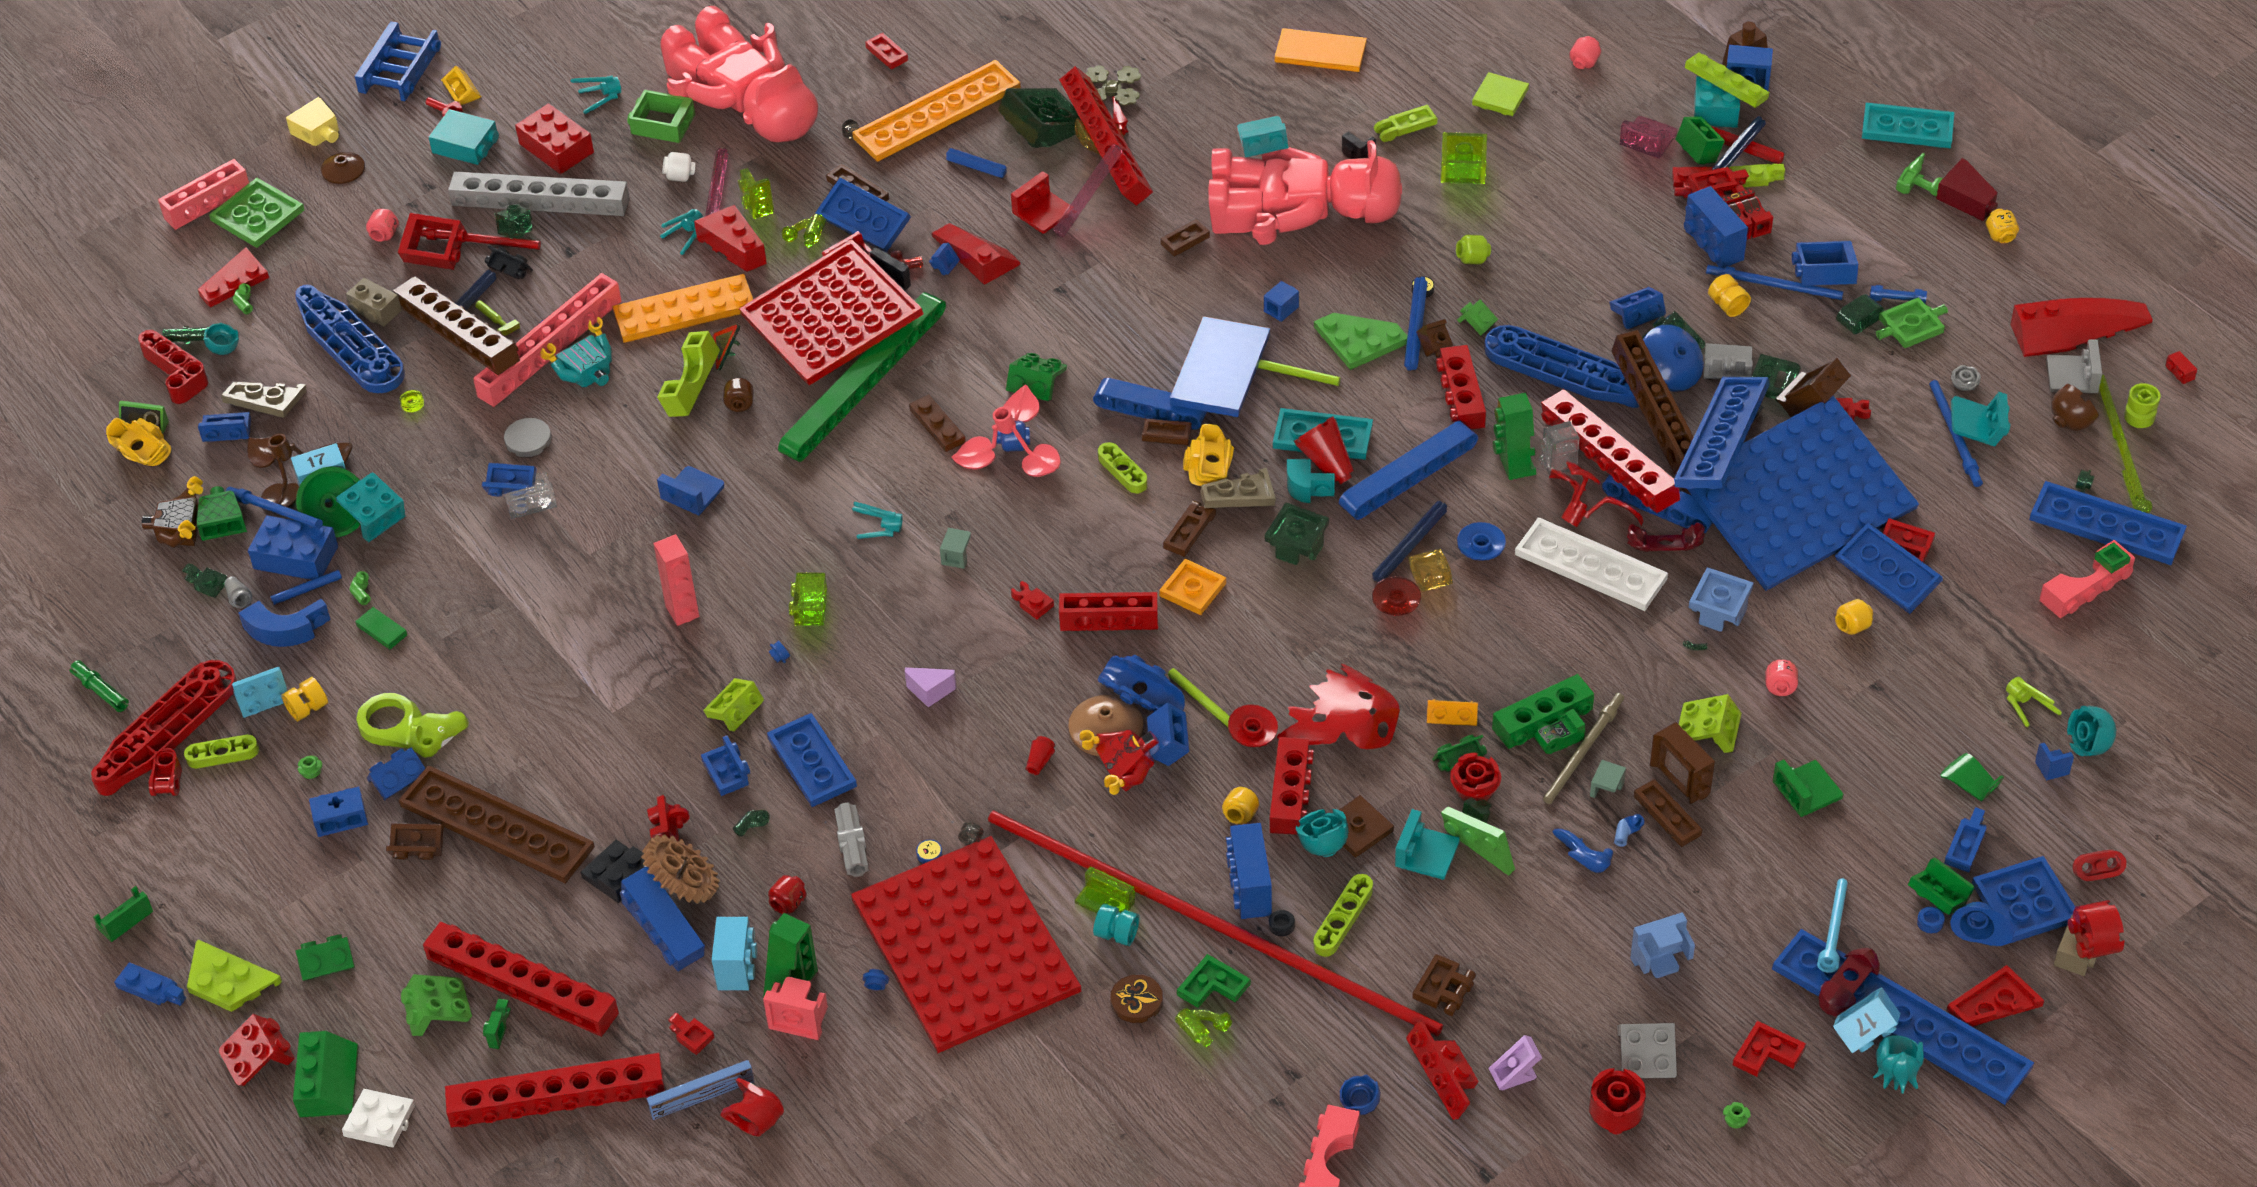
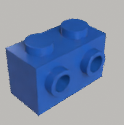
M1166 703L1147 717L1148 732L1151 731L1159 741L1156 746L1150 749V755L1153 759L1170 766L1189 752L1186 712Z

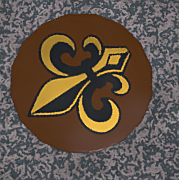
M1129 975L1121 978L1113 986L1110 999L1111 1007L1121 1020L1130 1023H1143L1148 1021V1018H1151L1153 1015L1155 1017L1159 1014L1163 1006V991L1160 985L1151 977Z

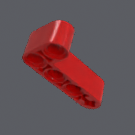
M145 330L138 336L145 359L170 375L165 383L173 403L183 404L208 386V378L201 361L154 330Z

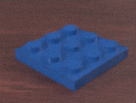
M2044 856L1979 875L1972 879L1971 884L1974 885V889L1982 902L1991 906L1993 910L2003 913L2012 922L2015 933L2013 939L2008 944L2067 926L2068 919L2071 918L2075 908Z

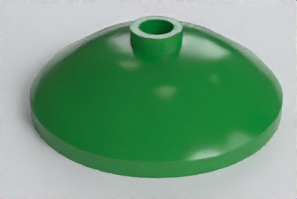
M340 467L317 469L306 476L300 484L296 495V509L301 513L322 520V526L333 527L336 538L348 535L357 529L360 523L337 502L336 497L360 480L350 471ZM326 499H330L332 501V506L330 508L325 506Z

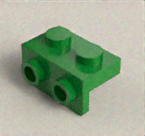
M1935 857L1930 859L1924 871L1912 876L1908 883V886L1914 889L1919 896L1926 898L1936 905L1937 909L1948 915L1965 907L1975 888L1973 884Z
M342 934L327 937V942L316 944V941L301 944V949L295 951L302 980L307 981L355 968L348 937L342 938Z

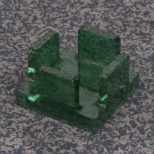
M1285 502L1265 533V542L1276 547L1277 559L1297 565L1299 563V554L1315 560L1324 545V531L1329 525V518Z

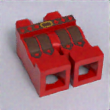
M1738 185L1731 189V195L1728 196L1722 191L1717 192L1748 227L1747 240L1751 236L1755 238L1771 233L1774 217L1770 211L1766 212L1752 188L1746 190L1742 185ZM1761 224L1763 228L1757 230V226Z

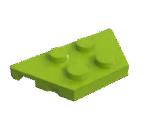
M197 940L187 989L189 993L232 1012L243 1006L245 1002L261 995L260 991L272 984L275 987L280 985L282 980L280 975L201 940Z

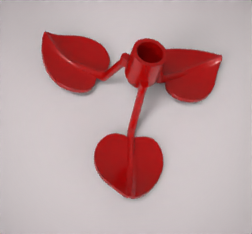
M1570 461L1566 462L1571 475H1582L1583 482L1580 484L1567 474L1551 469L1549 478L1568 481L1574 488L1571 502L1561 516L1563 520L1578 527L1584 517L1589 518L1604 503H1611L1631 512L1642 526L1643 518L1636 509L1610 496H1606L1590 510L1586 511L1587 505L1579 500L1583 491L1586 492L1585 486L1588 479L1598 485L1601 484L1590 472Z

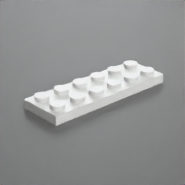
M1539 517L1515 548L1516 556L1643 611H1646L1668 578V573Z

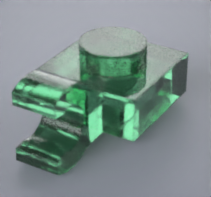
M190 563L182 570L184 573H187L185 580L194 583L196 591L216 598L225 587L224 582L228 578L227 575L210 568H206L201 572Z

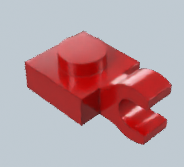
M674 1013L668 1019L672 1024L669 1026L670 1030L677 1034V1041L695 1055L701 1052L715 1038L714 1032L696 1018L688 1023L678 1013Z

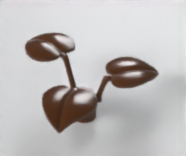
M282 433L274 434L269 438H249L247 452L252 465L257 468H265L273 464L276 459L283 479L282 484L276 483L266 488L261 498L289 508L296 502L299 486L296 483L287 484L288 480L282 461L289 460L293 450L299 455L304 453L294 443L289 444L286 436ZM337 443L345 464L352 450V443Z

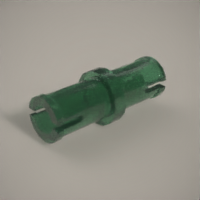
M209 326L163 328L162 336L171 342L190 344V341H204V333Z

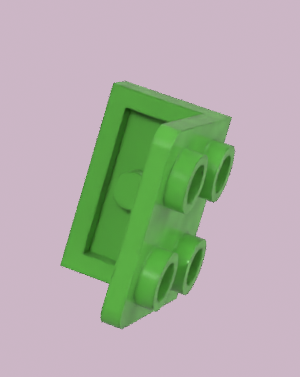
M413 974L406 988L402 990L401 1001L405 1005L406 1021L410 1025L412 1036H422L431 1020L468 1022L472 1017L463 981L458 977Z

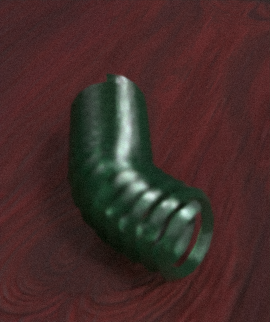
M1687 640V643L1683 642V646L1693 651L1707 650V643L1703 644L1702 648V643L1700 647V643L1699 645L1694 644Z

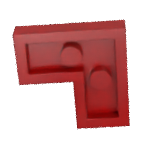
M1757 1021L1733 1059V1066L1756 1077L1768 1058L1794 1069L1805 1051L1806 1043Z

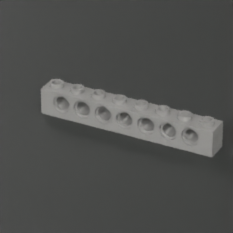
M454 172L448 189L452 206L624 216L629 201L627 182Z

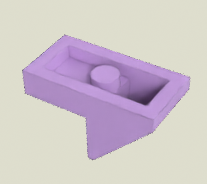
M1524 1035L1488 1069L1499 1090H1505L1537 1078L1532 1067L1542 1059V1056L1530 1036Z

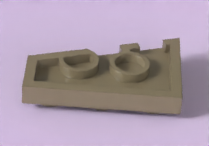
M233 382L221 396L223 403L284 418L307 390L306 384H297V388L285 387V384L276 383L275 387H263L261 383Z
M1267 468L1259 469V473L1254 475L1249 473L1241 474L1239 479L1229 480L1226 478L1201 485L1200 491L1204 508L1275 506L1276 500Z

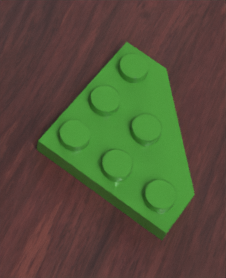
M1332 313L1314 321L1316 331L1350 370L1407 344L1408 335L1397 323L1339 313Z

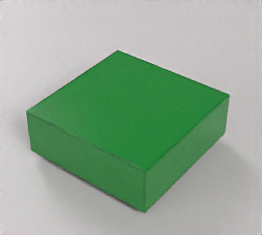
M2113 542L2096 552L2094 559L2112 574L2129 564L2131 557Z

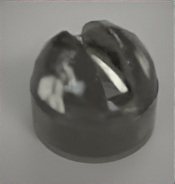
M852 119L845 120L842 124V135L846 138H853L852 132L859 129L858 123Z

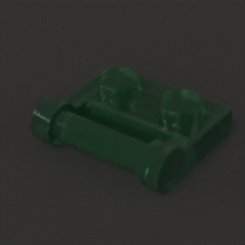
M1760 354L1752 377H1768L1769 387L1765 397L1776 400L1781 392L1799 375L1801 367L1795 362ZM1780 371H1784L1786 376L1781 389L1774 387Z

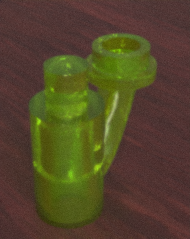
M814 214L811 218L800 220L791 227H784L781 232L782 238L786 242H793L797 239L798 232L806 228L803 235L804 245L812 247L813 244L818 242L826 219L820 214Z
M1185 1008L1175 1017V1022L1195 1043H1201L1204 1047H1208L1212 1043V1039L1208 1036L1209 1030L1200 1020L1213 1022V1027L1221 1032L1226 1031L1232 1025L1231 1016L1227 1012L1218 1014L1203 1009L1190 1011V1009Z

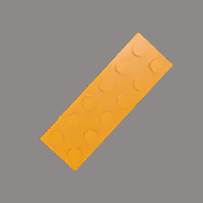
M740 274L612 307L623 343L739 315L741 314L739 308L752 301L753 297L745 275Z

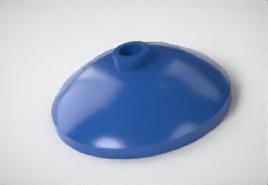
M1660 325L1650 330L1644 336L1643 341L1669 391H1685L1699 381L1704 368L1703 354L1696 340L1687 331L1673 325Z

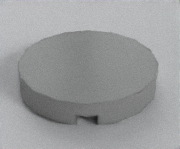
M524 418L509 425L504 434V441L509 452L512 451L519 457H532L539 455L546 446L550 445L552 436L548 425L544 421L536 418Z

